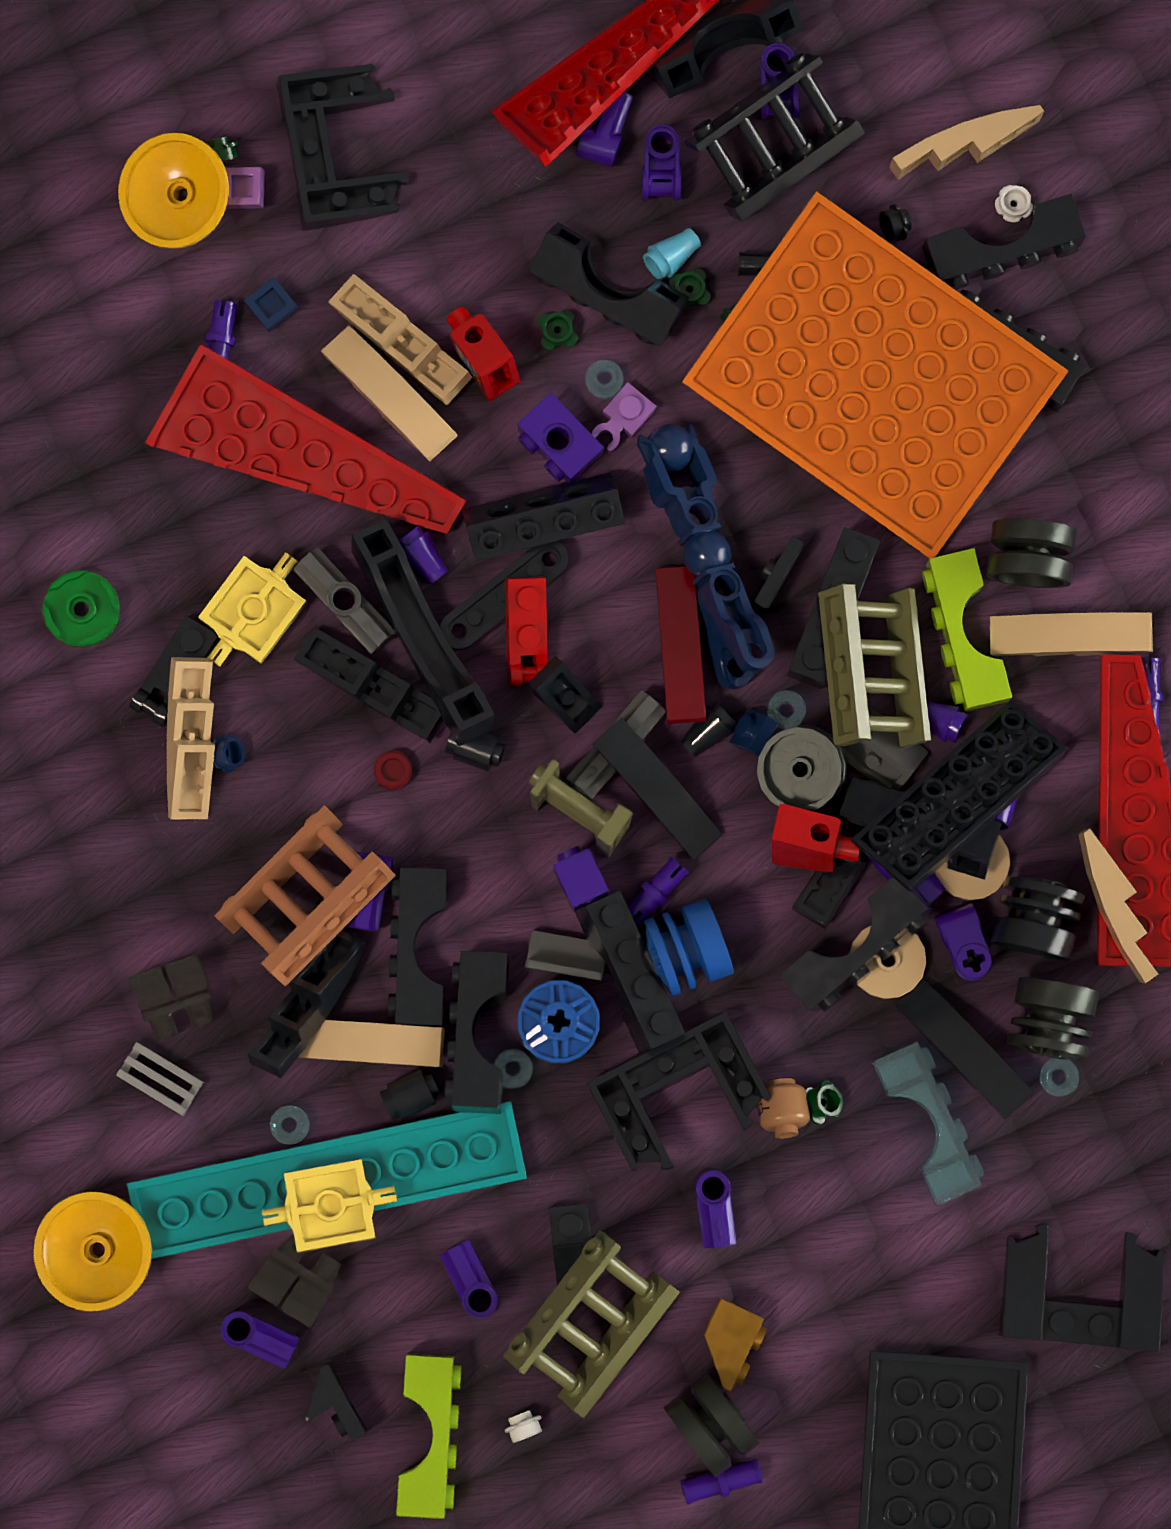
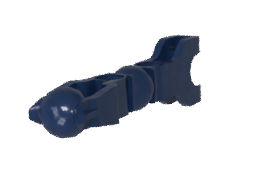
M690 423L685 429L676 424H665L654 429L648 438L641 434L637 438L636 445L646 463L643 471L653 504L658 508H664L675 534L680 538V546L685 545L683 550L684 564L690 573L697 576L692 582L694 586H698L697 599L708 633V657L716 679L725 688L739 689L752 679L755 671L764 669L772 662L775 654L774 646L766 623L751 607L742 580L734 571L736 568L735 564L730 563L731 547L724 536L717 533L722 527L720 523H716L717 509L711 489L716 484L717 477L705 449L698 445L696 430ZM688 465L694 488L689 486H683L682 488L674 487L667 472H676ZM689 513L698 518L700 525L691 520ZM714 584L723 589L725 596L720 595L715 590ZM752 644L760 649V659L752 657ZM735 659L741 672L740 677H734L729 673L727 669L729 660Z

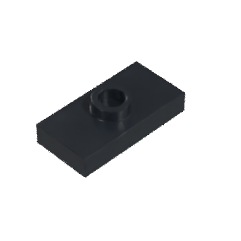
M792 536L778 561L772 558L769 560L760 576V579L766 582L756 597L752 608L762 614L767 613L804 548V542Z
M836 858L833 872L815 870L792 906V910L826 930L865 869L866 862L860 858L858 862Z

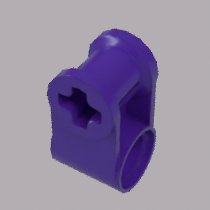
M774 43L765 48L759 65L760 86L780 73L771 70L767 65V61L773 57H780L785 62L794 56V52L790 47L782 43ZM795 83L783 91L780 96L793 117L799 118L798 84ZM768 104L759 109L760 120H765L768 116L774 115Z
M654 126L646 135L644 166L642 168V200H649L650 197H673L674 200H681L679 137L670 126ZM658 138H665L670 141L672 148L667 153L661 154L654 151L651 144Z
M972 903L935 916L938 931L946 949H948L957 974L967 981H977L984 977L990 969L992 961L983 937L979 918ZM967 953H972L974 958L981 957L983 960L978 966V972H974L972 967L965 968L963 966V963L968 958Z

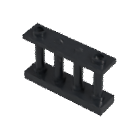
M799 53L785 62V69L713 121L707 119L696 125L691 131L693 135L684 141L688 148L698 152L706 148L732 189V198L723 204L731 217L744 221L865 134L858 120L848 117H837L812 76L811 71L823 63L819 56L807 53L805 55L804 53ZM797 81L824 124L822 128L824 132L813 140L805 137L780 96L783 91ZM765 104H768L794 147L792 149L793 154L782 162L775 160L749 118L751 114ZM734 126L738 127L763 168L761 172L763 176L752 184L749 182L745 183L718 139Z

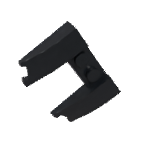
M373 64L279 75L276 86L282 120L285 121L302 231L363 221L398 213L400 205L392 204L398 184L407 185L408 171L336 181L324 115L394 101V92L390 87L380 92L368 76L375 70Z
M726 1011L688 1030L685 1034L659 1045L587 1082L588 1088L631 1171H637V1163L661 1162V1170L674 1168L641 1101L707 1067H710L744 1131L753 1124V1120L748 1116L761 1099L767 1102L770 1101L771 1096Z
M1048 1224L1035 1226L1038 1235L1018 1243L1015 1242L1012 1235L1007 1237L999 1336L1159 1352L1164 1252L1157 1250L1155 1256L1135 1244L1138 1236L1125 1232L1119 1307L1045 1300Z

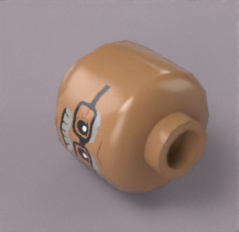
M791 1078L774 1079L766 1082L764 1085L771 1099L769 1102L761 1099L757 1104L761 1127L766 1131L775 1132L776 1138L784 1139L797 1136L799 1134L798 1129L806 1126L810 1121L805 1088L796 1084V1081Z

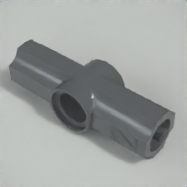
M318 547L309 552L293 569L329 608L332 615L340 620L371 655L380 650L396 634L387 621L363 597L358 588L339 571ZM342 592L353 594L356 599L353 607L344 611L336 608L334 601L338 594Z
M641 690L613 724L622 717L643 741L666 714V710L650 695ZM593 746L566 777V780L584 796L592 800L615 774L616 770Z

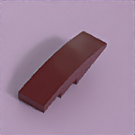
M686 566L655 568L667 724L706 722L696 586L692 582L695 576L689 572Z

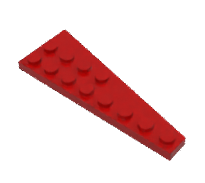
M646 0L493 109L491 112L499 125L539 162L547 166L718 0Z
M200 344L145 441L146 444L152 447L208 462L222 468L235 470L303 492L326 497L340 503L353 505L367 511L380 513L445 534L449 533L467 502L460 495L203 344Z
M1102 654L1100 655L1098 840L1136 890V893L1124 902L1147 931V934L1135 943L1152 966H1171L1170 775L1164 760L1160 743L1161 737L1154 718L1150 701L1151 695L1141 655ZM1097 905L1096 965L1129 966L1117 948Z

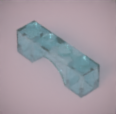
M915 1042L872 1061L887 1097H901L916 1102L928 1113L935 1129L934 1148L928 1160L920 1168V1171L935 1204L941 1205L981 1187L982 1184L979 1177L984 1176L983 1169L975 1154L969 1156L963 1141L968 1140V1136L960 1119L953 1120L948 1111L947 1105L952 1104V1101L943 1082L936 1084L930 1071L936 1068L928 1048L926 1046L920 1048L918 1042Z

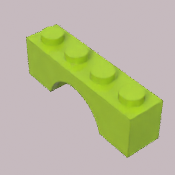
M972 548L929 559L926 563L927 570L922 571V579L926 592H933L936 607L931 608L932 619L935 629H942L946 644L941 645V654L945 667H952L955 681L950 682V689L955 705L961 704L964 713L1008 702L1012 698V693L1003 660L990 658L978 652L969 643L963 630L962 616L967 601L984 586L975 549Z
M410 1353L406 1355L404 1396L418 1403L429 1416L433 1429V1441L429 1453L418 1465L399 1474L397 1516L444 1519L446 1509H453L455 1485H447L448 1469L456 1468L457 1445H449L450 1429H458L459 1405H452L453 1389H460L461 1365H454V1356Z

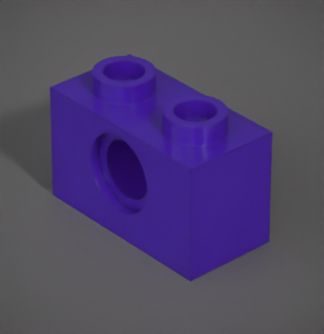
M552 393L547 395L517 423L518 432L521 434L517 438L519 442L532 455L536 451L539 452L547 461L544 465L545 469L558 482L563 478L567 483L576 481L604 455V447ZM556 433L565 435L569 440L568 445L562 450L550 448L547 440L551 435Z
M575 846L557 855L558 863L553 865V871L573 913L575 910L608 896L609 889L589 848L580 851L579 847Z

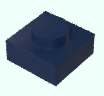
M274 277L244 299L246 306L268 333L298 310L295 302Z
M748 709L745 715L737 722L735 732L729 742L740 750L759 756L779 723L768 715Z

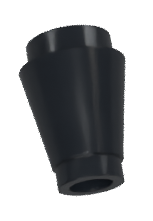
M718 701L711 707L706 705V722H694L685 734V737L680 740L683 746L695 758L700 753L705 752L733 733L731 729L738 724Z

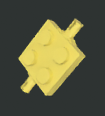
M285 552L271 571L270 569L259 567L245 556L242 557L198 617L202 622L215 630L221 639L207 658L221 667V664L232 649L247 653L260 664L263 663L307 603L304 598L291 590L284 580L298 563L296 559L290 557Z
M362 1159L284 1173L287 1190L285 1206L266 1210L262 1209L263 1217L278 1215L263 1219L264 1226L288 1222L294 1232L297 1252H304L376 1238L372 1220L374 1206L397 1202L396 1194L381 1197V1195L396 1193L394 1185L371 1190L365 1179Z

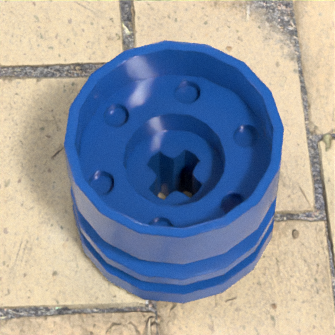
M707 898L682 906L684 925L677 927L668 912L663 913L662 918L666 928L665 932H659L653 917L643 921L646 929L645 944L658 976H660L671 997L681 994L677 976L682 974L689 990L696 988L693 970L701 968L710 983L734 974L724 938Z
M549 981L535 987L524 998L518 1012V1031L525 1047L536 1058L550 1064H567L582 1058L593 1046L599 1032V1011L594 999L581 986L569 981ZM557 1011L564 1012V1019L570 1021V1026L562 1027L561 1033L553 1032V1025L547 1023L548 1017H555Z

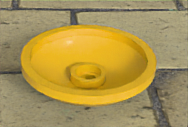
M167 133L155 136L144 142L131 154L122 170L118 187L120 209L131 230L141 239L152 245L168 249H178L196 244L216 228L226 210L229 197V182L224 164L218 154L208 144L196 137L182 133ZM182 189H186L187 197L185 200L180 201L179 193Z
M85 1192L62 1200L46 1214L35 1237L34 1262L41 1282L57 1300L78 1310L100 1311L123 1303L140 1288L147 1276L151 1263V1239L142 1217L126 1201L108 1193ZM96 1242L103 1244L105 1252L101 1257L96 1256L93 1252V1246Z

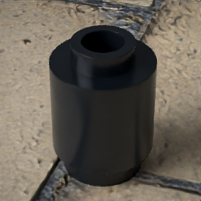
M489 731L458 746L450 733L445 753L453 755V760L489 771L492 765L499 766L506 745L500 743V734Z
M421 1068L388 1083V1088L380 1091L383 1103L392 1120L402 1117L404 1120L436 1105L435 1096L441 1094L433 1074L430 1072L424 1075Z

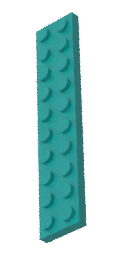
M511 1102L501 1103V1114L459 1112L127 1183L131 1206L139 1213L147 1226L152 1246L151 1259L291 1229L288 1222L264 1226L263 1219L278 1215L267 1217L262 1215V1209L266 1210L285 1206L287 1190L284 1173L362 1159L365 1179L371 1190L395 1186L396 1193L381 1195V1197L396 1194L397 1202L375 1205L374 1211L527 1179L512 1104Z

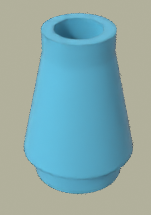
M686 228L681 233L649 246L648 252L643 255L644 263L655 278L659 280L665 277L671 278L691 254L701 247V242L692 229Z

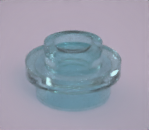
M597 361L586 372V387L595 397L602 399L611 398L618 394L623 386L622 370L612 361ZM606 372L611 375L612 380L609 384H600L597 380L598 375Z
M784 690L776 693L770 699L767 713L769 717L779 723L777 727L790 729L797 727L803 721L806 714V705L799 694ZM783 704H790L794 709V713L790 717H784L780 714L779 707Z
M516 1049L506 1050L495 1060L494 1066L502 1070V1085L504 1087L519 1088L529 1081L532 1075V1063L524 1052ZM511 1061L519 1063L521 1067L520 1073L517 1076H509L505 1071L507 1063Z
M1053 1058L1047 1061L1041 1068L1040 1083L1043 1089L1050 1095L1057 1097L1066 1096L1076 1089L1079 1082V1072L1070 1060ZM1057 1069L1062 1070L1066 1076L1064 1083L1061 1085L1055 1084L1052 1080V1074Z
M292 1105L279 1108L273 1114L270 1121L272 1135L279 1142L288 1145L302 1141L308 1134L310 1126L307 1114L301 1108ZM288 1117L294 1118L297 1122L296 1129L291 1133L284 1131L282 1127L283 1121Z

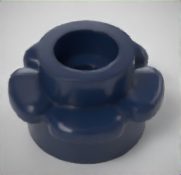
M223 735L222 738L219 736L213 740L212 743L215 744L213 764L216 768L229 773L243 764L245 760V747L240 739L230 735Z

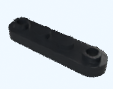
M554 541L530 548L447 614L441 622L440 629L452 649L456 651L469 649L506 620L505 578L544 576L547 587L566 571L569 562L565 546L559 541ZM547 554H552L556 557L557 562L554 566L547 567L543 564L542 558ZM458 625L464 626L467 629L466 635L463 638L454 637L452 634L454 627Z

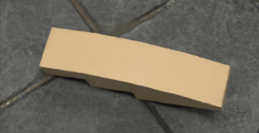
M1040 105L1000 111L962 122L927 137L892 158L889 168L899 180L927 160H930L936 170L939 171L968 151L978 163L1038 123L1044 110Z
M355 274L328 301L357 330L444 404L448 405L472 378L469 371L442 351L439 345L412 324L404 313Z
M349 325L321 350L325 358L429 462L457 437L456 432Z
M1060 613L991 616V655L1013 656L1032 654L1034 656L1074 654L1076 656L1153 652L1152 613Z
M171 657L167 713L168 817L170 819H208L215 744L210 741L214 703L209 700L213 665L209 658Z
M1084 829L1078 835L1086 873L1099 911L1117 948L1139 982L1147 983L1157 976L1158 973L1135 943L1146 935L1147 931L1124 902L1135 894L1136 890L1091 829Z
M325 1020L298 1058L442 1067L445 1028Z

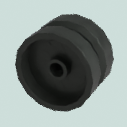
M1005 518L994 520L990 543L1002 551H997L988 557L986 576L997 582L1024 587L1063 588L1070 586L1073 564L1060 556L1068 555L1075 550L1077 530L1065 524L1037 519Z
M800 725L780 731L766 742L758 757L757 776L762 791L773 804L779 806L782 803L811 811L826 805L839 794L846 781L848 763L843 747L834 746L832 734L819 727ZM797 762H804L807 765L808 772L806 775L800 777L796 774L799 770Z
M706 1374L691 1386L692 1394L702 1406L699 1412H696L689 1401L682 1396H677L663 1408L716 1478L731 1466V1458L720 1442L726 1439L736 1453L743 1456L760 1443L746 1426L747 1419L726 1391L722 1394L709 1375Z

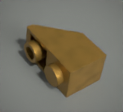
M719 1297L703 1334L723 1388L731 1391L734 1384L742 1385L750 1368V1364L745 1362L751 1348L758 1350L767 1329L761 1326L764 1321L762 1317Z

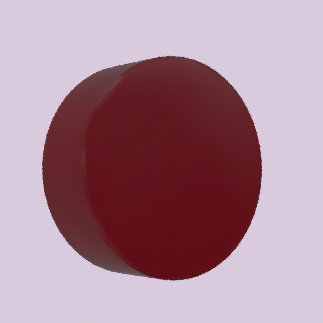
M385 752L377 758L374 764L375 779L380 786L387 790H400L412 778L413 769L411 762L401 752Z

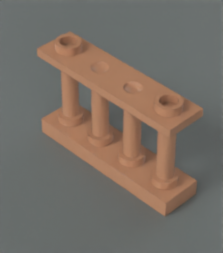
M325 805L317 813L312 814L306 820L304 826L234 896L228 898L222 908L214 915L233 934L243 927L266 950L269 955L261 964L285 987L396 876L373 851L365 859H362L336 834L343 824ZM324 844L352 870L337 887L308 861ZM296 872L324 897V900L309 915L281 889ZM269 899L296 925V928L281 943L253 916Z

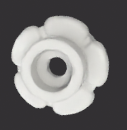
M1013 185L1006 186L1000 190V196L995 200V208L998 214H1002L1003 218L1008 222H1018L1020 218L1029 216L1033 205L1028 190L1021 186ZM1011 201H1016V202H1017V206H1016V207H1012V206L1010 205V202H1011Z
M531 1411L516 1415L508 1419L511 1426L505 1429V1433L510 1434L513 1443L542 1432L538 1421L542 1418L539 1415L532 1417Z

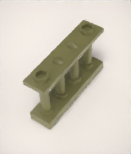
M841 584L818 592L834 746H848L871 739L870 731L898 732L900 748L931 741L915 588H907L884 596V602L857 601L855 585ZM858 617L886 618L888 640L861 639ZM862 655L890 656L892 678L865 677ZM866 693L894 694L897 717L869 716Z
M554 759L548 767L541 763L528 782L534 786L529 794L531 795L532 808L538 811L545 801L594 833V839H596L595 850L606 858L610 857L630 827L632 812L620 804L614 812L609 808L605 811L560 781V763Z
M601 1230L585 1244L582 1254L524 1330L513 1338L509 1349L503 1356L522 1374H525L533 1364L560 1384L563 1389L558 1394V1397L582 1418H585L680 1293L654 1271L645 1280L617 1259L615 1255L621 1246ZM604 1269L636 1292L623 1311L617 1309L591 1289V1286ZM580 1301L611 1323L610 1328L599 1342H595L566 1320ZM556 1332L587 1355V1358L574 1374L542 1352Z

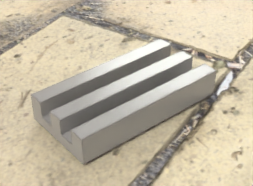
M136 1042L116 1076L184 1116L204 1082ZM140 1054L144 1055L192 1084L189 1091L185 1090L137 1061ZM132 1067L183 1097V1102L180 1105L129 1074Z

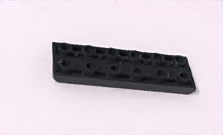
M1009 701L856 834L851 842L869 858L883 867L905 889L914 891L1054 767L1067 752V747L1012 701Z

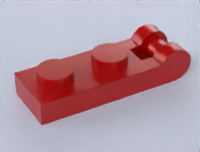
M544 576L505 578L507 680L509 686H522V682H530L548 664L546 578ZM533 655V666L522 667L521 656Z

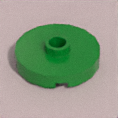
M76 570L63 574L51 583L43 601L42 613L46 626L56 639L72 647L87 648L100 644L113 633L119 622L121 606L117 592L105 578L93 572ZM87 604L89 606V611L85 616L76 615L78 605Z

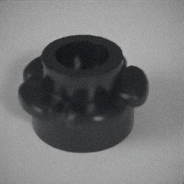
M891 204L888 210L882 211L879 215L881 231L889 241L894 239L898 241L905 240L908 236V231L912 229L910 214L906 209L899 210L900 208L897 204Z

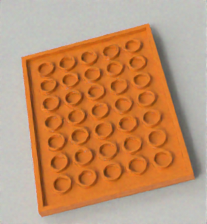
M816 191L682 382L931 559L935 558L1066 376L1068 370Z

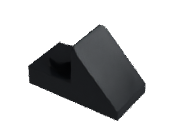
M556 656L528 683L533 688L534 695L574 734L602 707L564 662Z
M587 1203L549 1207L557 1285L582 1254L585 1244L591 1240Z
M329 1362L320 1369L305 1422L333 1407L336 1414L332 1415L331 1418L341 1437L348 1434L353 1442L365 1435L368 1430L331 1362Z

